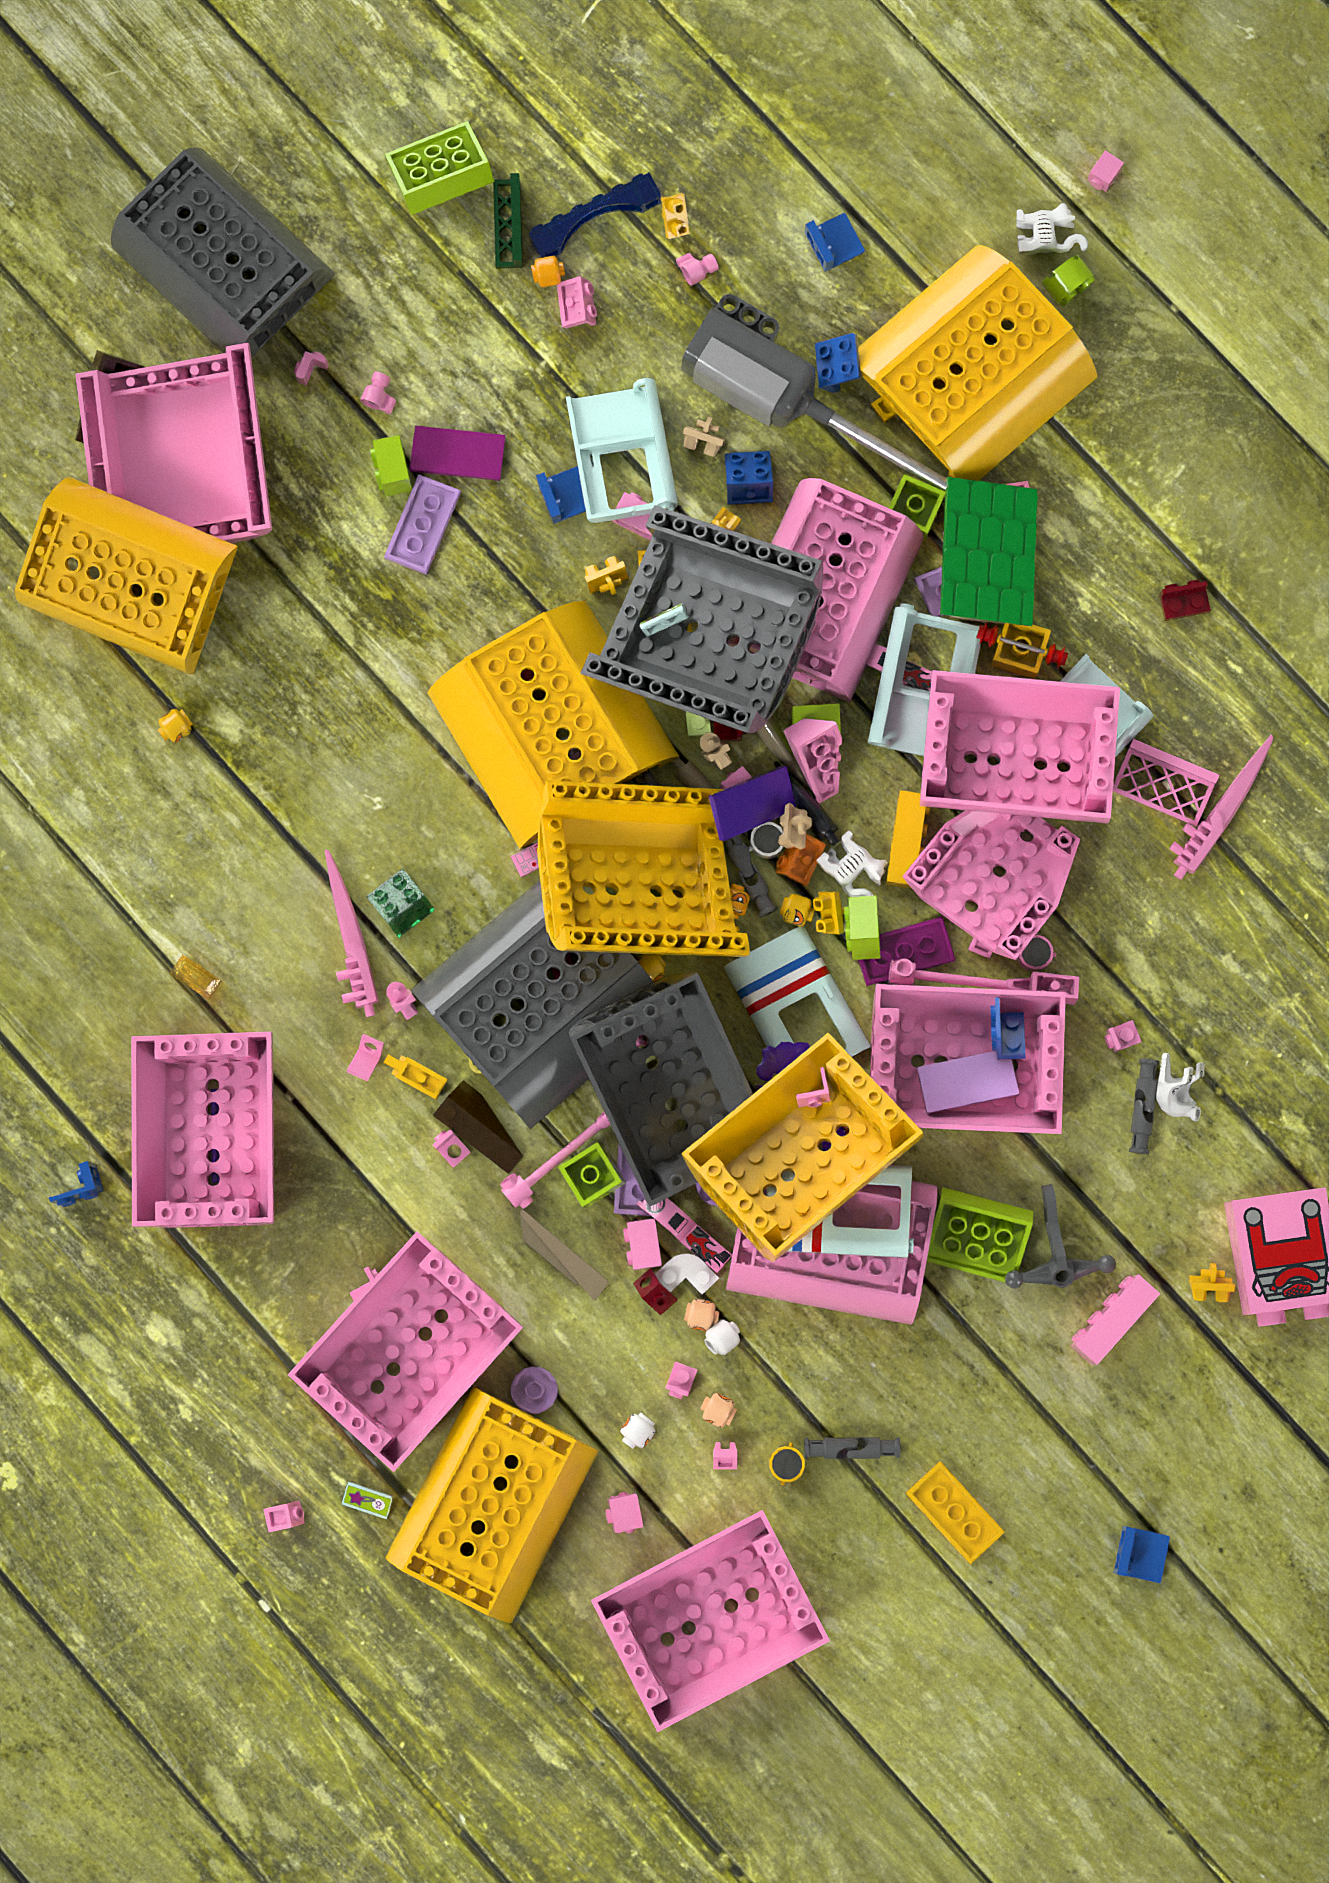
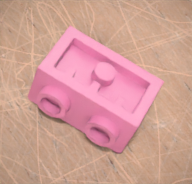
M579 276L562 281L557 285L562 327L567 329L584 323L591 326L596 325L595 317L597 316V310L593 301L594 287L592 283Z

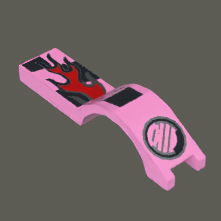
M875 643L866 665L882 672L887 648ZM906 661L902 683L908 687L930 691L932 671Z
M668 1198L651 1207L647 1205L646 1200L643 1202L639 1200L637 1202V1206L668 1229L680 1243L700 1258L715 1273H718L732 1256L731 1253L701 1229Z

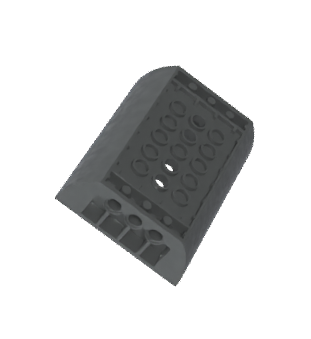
M197 147L183 150L118 214L111 233L112 248L222 353H226L227 346L249 343L252 358L335 275V272L213 157L204 149ZM182 209L191 211L190 216L185 219L178 217L179 212ZM199 224L207 226L206 231L202 234H197L194 231L195 227ZM230 255L239 256V261L236 264L231 265L227 263V258ZM253 270L255 271V277L251 280H246L243 278L244 272Z
M685 972L663 977L579 1019L568 1033L649 1207L698 1182L687 1166L682 1152L753 1095L699 974L696 972ZM640 1035H646L648 1039L646 1046L639 1048L636 1044V1039ZM650 1056H655L657 1058V1065L649 1069L646 1066V1060ZM669 1098L676 1099L677 1104L673 1110H667L665 1107V1103ZM678 1119H685L686 1127L682 1131L675 1129V1123Z

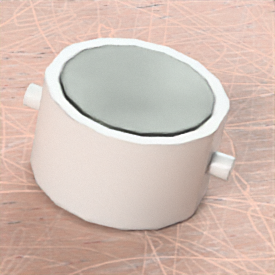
M767 822L755 827L751 833L749 851L753 850L755 855L763 859H771L778 856L784 848L779 844V836L783 834L782 828L773 822Z

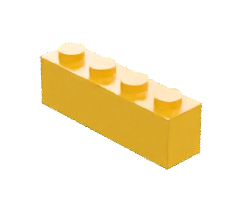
M901 790L899 792L886 885L911 888L904 880L903 875L924 850V847L920 846L921 837L926 838L928 824L923 823L925 815H929L930 807L920 806V793Z

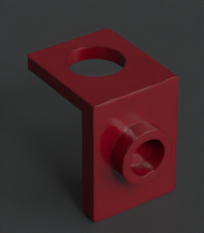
M651 1268L633 1283L641 1298L659 1315H662L678 1301L660 1283ZM647 1278H651L650 1284L642 1288V1283Z

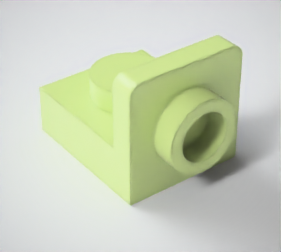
M685 711L688 738L699 737L707 732H711L709 719Z

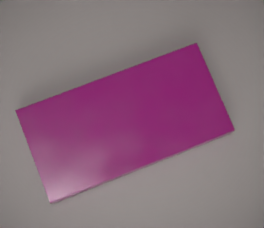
M415 425L409 470L410 472L501 481L506 436Z
M943 916L879 934L881 958L858 960L866 987L889 980L891 960L908 959L915 963V970L921 971L956 961Z

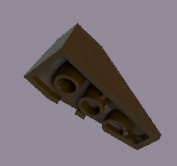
M464 1080L446 1097L433 1114L436 1119L507 1174L511 1172L523 1156L483 1095Z

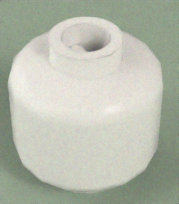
M719 1320L706 1331L705 1344L713 1354L726 1355L739 1344L740 1338L738 1334L740 1330L732 1321L729 1323L725 1320Z

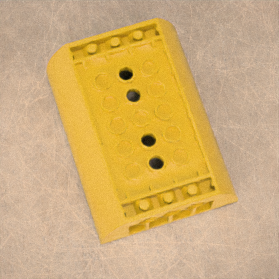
M67 477L52 490L43 503L15 588V596L20 605L192 675L197 666L238 546L79 480ZM71 557L78 561V568L76 570H72L68 565V560ZM92 566L99 569L100 575L97 579L90 576L89 570ZM134 584H139L142 587L141 596L133 594L132 586ZM156 592L162 594L164 598L162 605H157L153 600Z
M827 1033L682 1152V1156L693 1176L708 1196L767 1260L775 1262L921 1140L923 1132L841 1045ZM821 1067H824L830 1102H824L818 1107H798L797 1094L824 1089L820 1070ZM845 1126L849 1128V1133L846 1136H839L836 1133L837 1129ZM827 1141L831 1144V1148L828 1151H821L818 1149L819 1144ZM785 1172H793L795 1177L792 1181L786 1182L782 1180V1175ZM767 1187L777 1189L776 1194L772 1197H767L763 1193Z
M473 1385L385 1558L401 1571L487 1616L512 1623L599 1450ZM508 1455H515L518 1458L519 1463L516 1468L510 1469L505 1465V1458ZM499 1476L504 1477L508 1482L507 1488L502 1491L494 1487V1480ZM481 1520L484 1522L485 1531L482 1534H475L473 1532L472 1523L474 1521ZM464 1542L473 1544L474 1553L472 1555L465 1556L462 1554L461 1545Z

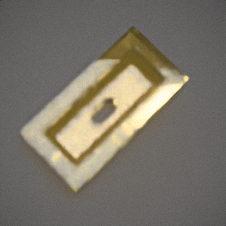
M183 954L169 973L208 1000L222 982V980ZM193 973L199 977L197 980L191 977Z

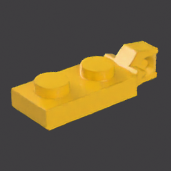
M388 1054L383 1062L393 1068L391 1074L396 1076L397 1079L435 1100L438 1099L448 1081L443 1076L402 1055L398 1060Z

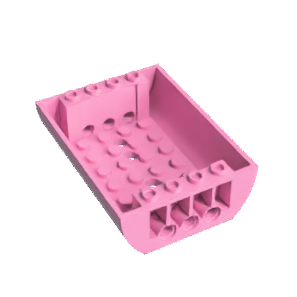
M816 478L804 479L799 482L771 544L823 561V586L821 594L823 605L818 608L815 626L792 678L850 703L867 666V660L875 643L877 644L924 536L920 528L907 516L825 480ZM844 534L851 538V543L846 546L841 545L838 541V538ZM833 555H838L842 559V563L839 566H832L829 563V558ZM738 636L730 638L728 645L736 646L740 638ZM758 643L751 645L749 653H757L761 645Z
M933 670L926 727L920 806L1108 824L1111 819L1120 687ZM972 754L977 758V761L967 763L964 757ZM995 756L999 758L1000 763L993 766L988 763L987 759ZM1036 761H1043L1047 767L1043 770H1038L1035 768L1034 763ZM1066 763L1069 765L1070 770L1061 772L1058 770L1057 765Z
M876 984L872 1010L870 1077L919 1128L1062 1134L1066 992ZM995 997L1000 998V1013L1024 1012L1026 1059H1012L1017 1063L1015 1077L1019 1095L927 1114L917 1068L912 1066L911 1058L915 1055L921 1056L924 1059L923 1066L934 1064V1060L938 1056H942L949 1061L992 1052L990 1006L995 1005Z
M245 1032L131 1036L132 1226L185 1228L274 1224L273 1033ZM216 1079L219 1082V1088L215 1092H210L208 1083ZM212 1102H216L220 1108L218 1114L211 1116L208 1112V1107ZM212 1149H216L220 1157L218 1161L212 1163L208 1158V1154ZM215 1172L220 1176V1182L216 1186H211L208 1178Z
M915 1181L911 1182L909 1239H914L913 1253H908V1258L786 1252L775 1262H771L737 1228L726 1290L912 1325L922 1290L936 1210L937 1186ZM867 1184L833 1212V1225L836 1227L897 1230L900 1227L901 1188L899 1186ZM767 1188L764 1190L763 1193L765 1196L767 1194Z
M416 1232L290 1371L288 1376L394 1472L523 1327L419 1232ZM440 1309H444L448 1313V1319L444 1323H438L435 1319V1313ZM423 1327H428L432 1330V1337L427 1341H423L419 1337V1331ZM392 1362H396L400 1366V1373L397 1376H391L387 1372V1367ZM376 1380H380L384 1384V1390L380 1394H375L371 1389L372 1383Z
M763 1510L591 1600L657 1732L830 1641ZM751 1587L759 1591V1597L755 1601H749L745 1596L746 1590ZM728 1599L736 1600L738 1603L737 1610L734 1612L726 1611L724 1608L725 1601ZM686 1621H691L696 1626L695 1632L691 1635H687L682 1631V1625ZM670 1632L673 1634L675 1639L672 1645L665 1646L661 1643L660 1638L663 1633Z

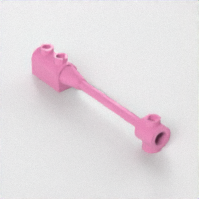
M908 959L891 960L888 981L891 984L913 986L914 979L1002 990L1066 992L1065 1004L1075 1005L1078 1000L1079 977L1032 972L1030 978L997 980L915 970V963Z
M605 1112L596 1119L595 1123L525 1180L520 1175L517 1176L515 1173H512L500 1183V1186L503 1188L501 1191L515 1208L519 1205L522 1209L527 1207L533 1201L531 1195L534 1193L530 1189L532 1185L598 1131L610 1126Z

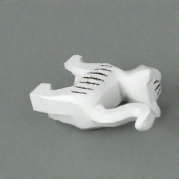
M1061 203L1053 211L1040 210L1031 214H1024L1022 210H1017V228L1033 229V237L1031 238L1018 235L1019 255L1048 254L1052 252L1064 253L1069 251L1074 243H1079L1081 250L1086 251L1088 241L1081 234H1073L1063 244L1057 243L1054 226L1074 228L1072 221L1075 220V216H1072L1071 210L1068 209L1065 203Z
M848 831L841 837L842 841L840 842L847 852L844 858L841 860L837 859L836 852L831 849L827 854L824 852L816 861L827 874L835 878L848 896H873L871 891L865 888L854 889L852 882L865 870L869 878L877 886H880V880L885 875L889 865L886 860L874 859L865 848L852 840L853 834Z

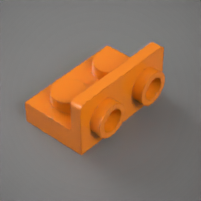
M806 834L805 848L801 850L794 846L786 848L784 854L777 861L775 873L784 875L802 886H807L816 868V860L822 855L826 844Z

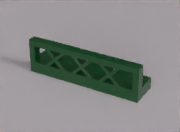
M510 173V179H499L493 182L496 269L523 268L519 173ZM498 186H511V194L504 199L498 194ZM505 205L511 210V216L506 221L499 216V211ZM505 227L512 232V237L507 242L499 237V233ZM506 248L513 254V262H500V254Z

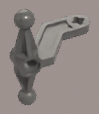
M1052 1184L1043 1185L1044 1222L1053 1258L1046 1264L1024 1273H1020L1017 1270L1009 1271L1005 1276L1006 1285L1011 1289L1019 1288L1023 1283L1049 1284L1065 1288L1075 1280L1098 1270L1103 1273L1113 1272L1116 1268V1261L1110 1255L1101 1256L1098 1261L1066 1259L1058 1224L1055 1191Z

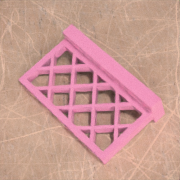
M1132 739L1113 783V792L1197 826L1219 775ZM1131 754L1140 757L1144 767L1131 772L1128 764ZM1145 760L1152 762V764L1146 765ZM1159 765L1162 767L1165 776L1153 781L1148 768ZM1127 767L1129 773L1123 775L1125 768ZM1145 769L1150 782L1137 787L1133 774ZM1166 769L1171 770L1174 773L1168 775ZM1176 774L1183 775L1187 785L1174 790L1169 777ZM1130 775L1135 788L1129 791L1117 788L1120 780ZM1188 778L1194 780L1195 782L1189 783ZM1167 779L1171 791L1159 796L1154 783ZM1197 783L1208 786L1205 795L1196 799L1191 786ZM1152 785L1156 797L1148 801L1142 799L1139 789ZM1188 787L1193 800L1180 805L1175 792ZM1136 791L1138 796L1131 794V792ZM1173 793L1177 807L1168 810L1163 807L1160 798ZM1203 799L1199 807L1197 801ZM1158 800L1159 805L1152 803V801ZM1194 803L1197 809L1194 820L1185 817L1181 807ZM1179 809L1181 815L1173 811Z

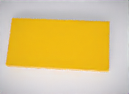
M941 1461L934 1465L905 1492L970 1565L1005 1533Z

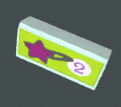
M681 603L642 621L640 628L646 636H650L688 619L689 616L684 604Z
M349 1481L342 1505L387 1519L395 1496Z

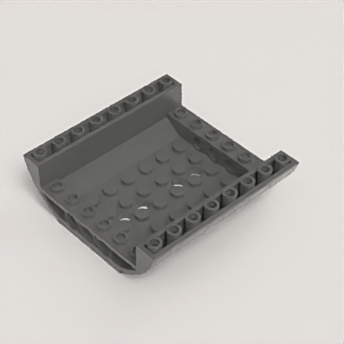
M654 505L645 525L652 534V538L600 656L590 652L580 674L740 731L754 733L764 726L777 707H780L815 626L823 586V561ZM684 604L689 616L688 619L650 636H646L640 628L642 621L676 605ZM692 622H697V630L688 632V625ZM738 636L740 638L739 643L733 647L729 646L730 638ZM755 643L761 645L757 653H749L751 645Z
M539 880L410 991L501 1094L529 1129H532L589 1079L568 1035L571 1027L579 1019L654 981L631 953L558 950L553 945L549 933L546 932L541 882ZM569 953L578 955L579 959L576 964L569 965L565 962V958ZM557 968L560 970L561 974L557 980H550L547 977L550 969ZM521 999L524 1001L525 1005L521 1011H514L511 1005L514 1000ZM499 1014L506 1016V1023L501 1027H497L493 1023L495 1016Z

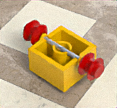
M987 622L984 626H979L976 638L980 639L979 644L986 641L988 646L991 647L995 642L998 643L991 666L1035 679L1038 674L1042 658L1046 657L1047 666L1052 662L1057 664V669H1059L1060 665L1065 666L1068 652H1065L1066 647L1058 650L1054 643L1049 647V650L1046 648L1051 633L1049 629L1033 624L1032 626L1006 623L1003 625L1001 634L999 633L998 635L997 625L992 629L988 628Z

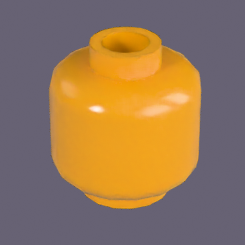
M555 256L538 258L535 260L534 265H531L534 283H538L540 287L559 285L561 283V276H565L563 262L558 263V259Z

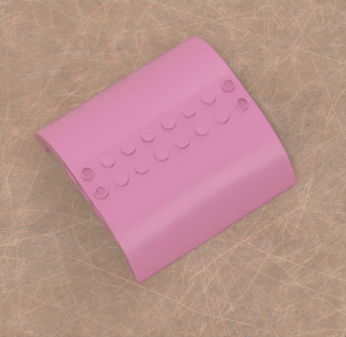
M249 343L227 346L226 353L135 370L112 374L94 370L76 374L89 485L229 543L254 539L272 531Z

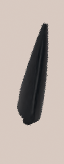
M778 761L774 762L776 768L781 766ZM788 771L797 809L807 811V816L812 819L810 829L819 841L822 842L827 838L831 845L835 846L840 842L835 835L839 828L818 801Z

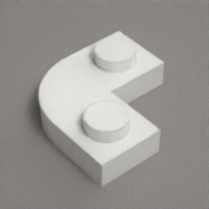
M680 1254L673 1257L655 1274L660 1283L670 1292L687 1278L703 1294L719 1279L700 1258L691 1254Z

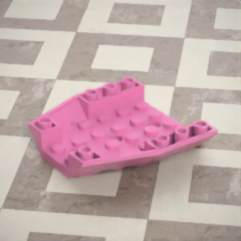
M965 810L943 825L906 871L903 878L920 899L996 954L1016 960L1058 907L1080 838L1063 826L1057 830L1041 817ZM1023 832H1030L1033 835V840L1025 842L1021 839L1020 835ZM997 866L1003 867L1006 874L998 877L993 873V869ZM973 901L978 905V909L970 912L965 908V904Z

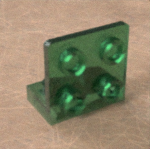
M404 869L399 870L367 895L368 900L398 938L435 911L432 904Z

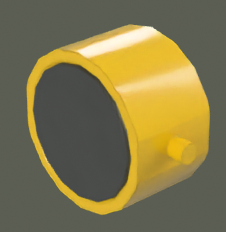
M789 1442L788 1446L777 1448L769 1459L771 1473L777 1480L781 1481L780 1485L785 1486V1482L797 1480L804 1471L805 1461L803 1455L793 1447L794 1443Z

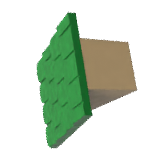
M946 477L940 615L993 624L1008 623L1032 626L1037 531V489Z

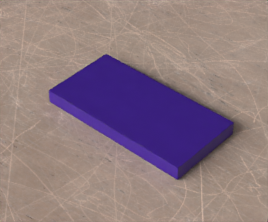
M783 765L709 796L719 840L721 841L779 818L785 814V805L788 803L793 804L796 808L787 766Z

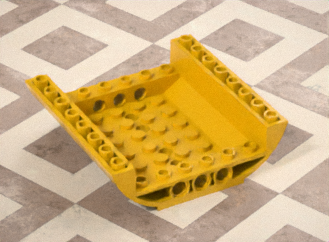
M981 245L971 249L858 347L862 377L949 470L948 477L975 481L983 478L1098 377L1087 349L1069 322L1012 261H1008L996 251ZM1004 320H1010L1014 324V328L1005 330L1002 328L1001 323ZM993 335L996 337L997 342L994 345H988L985 343L984 337ZM958 364L962 367L963 372L955 375L951 373L950 367ZM941 379L945 382L946 386L938 390L934 388L933 381Z
M574 601L543 612L466 656L461 662L443 674L427 692L519 849L538 839L540 807L547 780L624 784L655 765L661 768L679 757L643 696L580 674L589 653L600 656L608 639L586 601ZM524 670H532L534 678L530 681H524L521 678V673ZM535 690H544L546 697L542 701L535 700L533 698ZM567 729L570 733L569 738L563 741L559 740L556 737L557 731ZM576 748L581 751L582 755L578 760H571L568 757V752L571 749Z
M547 780L540 807L537 856L546 932L549 933L553 945L561 951L730 957L749 956L750 949L747 933H736L723 841L719 840L709 800L710 795L724 789ZM583 887H590L594 894H587ZM605 888L614 889L616 895H610L606 892ZM655 889L659 891L661 897H655L650 890ZM672 891H680L683 898L676 897Z

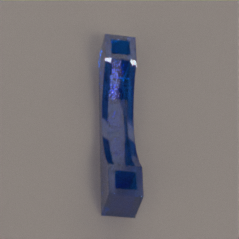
M649 172L644 175L638 174L627 184H618L612 188L611 192L605 195L598 194L592 198L591 202L585 205L578 204L571 209V212L565 215L558 214L551 219V222L545 225H536L529 232V240L539 258L556 257L562 254L572 235L591 219L616 211L644 213L662 204V195Z

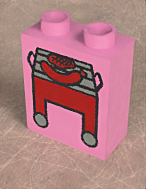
M1326 1187L1224 1203L1242 1315L1256 1314L1258 1327L1287 1323L1285 1310L1303 1307L1305 1320L1329 1317V1203Z

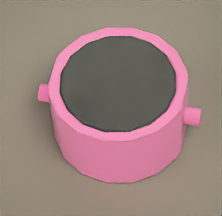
M1035 935L1017 960L1024 969L1036 972L1046 968L1052 958L1056 957V953L1053 952V946L1044 936Z

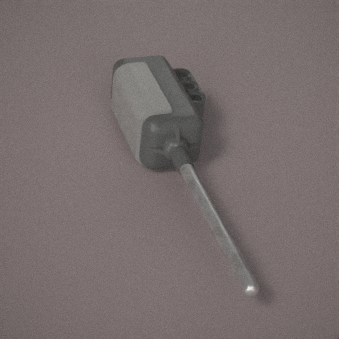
M733 294L724 295L717 306L710 310L682 357L681 371L693 377V383L768 427L771 424L780 428L786 427L792 420L806 414L827 426L833 427L931 486L946 492V478L851 423L815 399V369L806 360L775 344L779 332V324L776 319ZM730 304L733 305L735 309L732 311H727L724 309V306ZM751 316L754 318V321L748 323L743 318ZM766 327H770L774 330V332L772 334H766L765 332H763V329Z

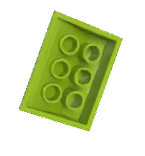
M468 121L385 154L411 215L495 182L489 162Z
M942 1187L935 1211L927 1262L1005 1282V1276L1009 1271H1019L1032 1228L1034 1211Z

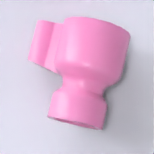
M690 253L676 259L677 265L681 268L690 286L704 280L706 273H713L719 270L717 261L711 253L704 256L701 261L695 259Z
M374 372L371 378L372 384L365 387L360 399L361 403L372 409L391 414L396 400L384 391L388 387L391 378L383 373Z

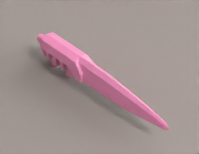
M1272 735L1267 738L1244 766L1205 821H1202L1197 826V829L1189 823L1183 827L1182 830L1191 836L1189 841L1186 842L1185 847L1183 848L1175 841L1169 849L1178 855L1173 863L1179 866L1174 874L1179 880H1182L1187 872L1194 874L1234 817L1266 758L1273 742Z
M324 850L338 923L346 956L349 957L345 959L347 970L336 972L338 981L350 979L353 991L342 994L343 1004L355 1001L357 1009L364 1007L366 1017L375 1016L373 1004L379 1002L362 932L337 865L330 851Z

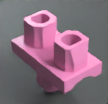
M393 982L388 985L386 994L396 1013L401 1011L406 1020L419 1013L412 1003L416 999L409 988L406 989L405 985L401 982Z

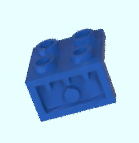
M845 213L818 226L814 220L805 224V235L824 272L863 254L865 251Z
M851 333L815 343L819 388L831 393L839 392L840 383L861 377L856 334Z
M770 451L726 453L727 504L773 502Z
M578 466L546 478L545 472L536 475L537 484L553 524L586 512Z
M995 997V1005L990 1006L992 1051H997V1060L1026 1059L1024 1012L1000 1013V998Z
M89 1161L80 1163V1170H77V1175L80 1183H84L85 1187L49 1197L50 1203L67 1207L76 1204L75 1200L79 1198L90 1200L98 1197V1193L104 1190L97 1165Z
M1123 1526L1113 1573L1160 1583L1170 1537Z

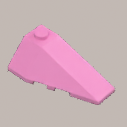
M802 719L785 729L784 733L791 750L818 803L820 804L839 792L840 777L838 761H841L839 745H842V737L835 721Z

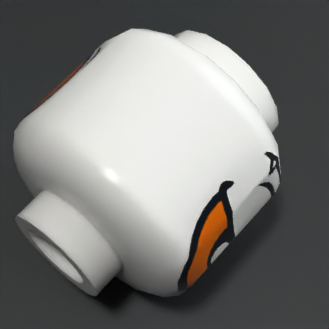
M641 1412L638 1415L631 1414L620 1429L622 1435L625 1436L622 1441L632 1449L635 1446L639 1448L646 1447L656 1433L653 1427L655 1423Z

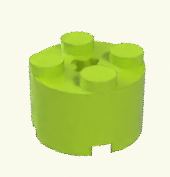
M1076 254L1075 257H1071L1055 269L1052 274L1053 276L1050 278L1047 276L1041 284L1055 302L1063 308L1078 294L1077 291L1080 294L1091 286L1090 284L1095 279L1090 269L1079 255Z

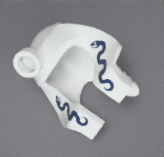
M1163 1053L1156 1093L1159 1106L1170 1116L1190 1117L1193 1121H1198L1201 1115V1108L1195 1107L1196 1102L1190 1097L1189 1089L1194 1081L1204 1076L1205 1063H1197L1195 1075H1193V1067H1187L1184 1069L1183 1078H1172L1170 1054Z

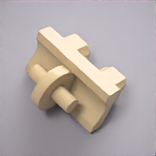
M708 416L706 422L697 420L696 426L703 428V431L689 426L685 427L683 434H686L683 447L696 450L698 441L701 439L707 441L704 454L716 457L720 447L724 446L726 439L709 433V431L718 433L719 426L712 424L713 417Z
M707 732L701 736L699 744L703 750L700 753L703 759L712 762L715 768L720 770L732 763L726 753L730 750L727 743L720 741L719 737L712 732Z
M788 803L785 805V814L780 816V824L784 830L783 834L779 836V844L785 848L794 846L801 850L805 848L806 829L812 826V819L807 816L806 810L797 809L793 804Z

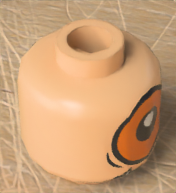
M695 1298L691 1303L688 1302L684 1321H687L689 1328L706 1332L712 1325L718 1322L719 1311H715L716 1306L714 1302Z
M714 1393L711 1398L706 1396L700 1408L704 1411L703 1420L718 1428H723L725 1425L729 1426L737 1410L734 1408V1401L720 1393Z

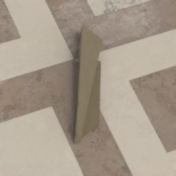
M522 1209L520 1215L523 1241L575 1285L578 1286L580 1284L595 1301L610 1282Z

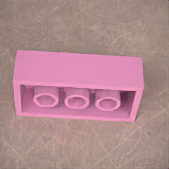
M1139 1274L1126 1276L1118 1285L1120 1290L1117 1294L1111 1293L1102 1303L1105 1307L1101 1312L1095 1311L1087 1320L1089 1325L1085 1329L1080 1328L1071 1338L1074 1342L1070 1346L1091 1365L1099 1364L1160 1295Z

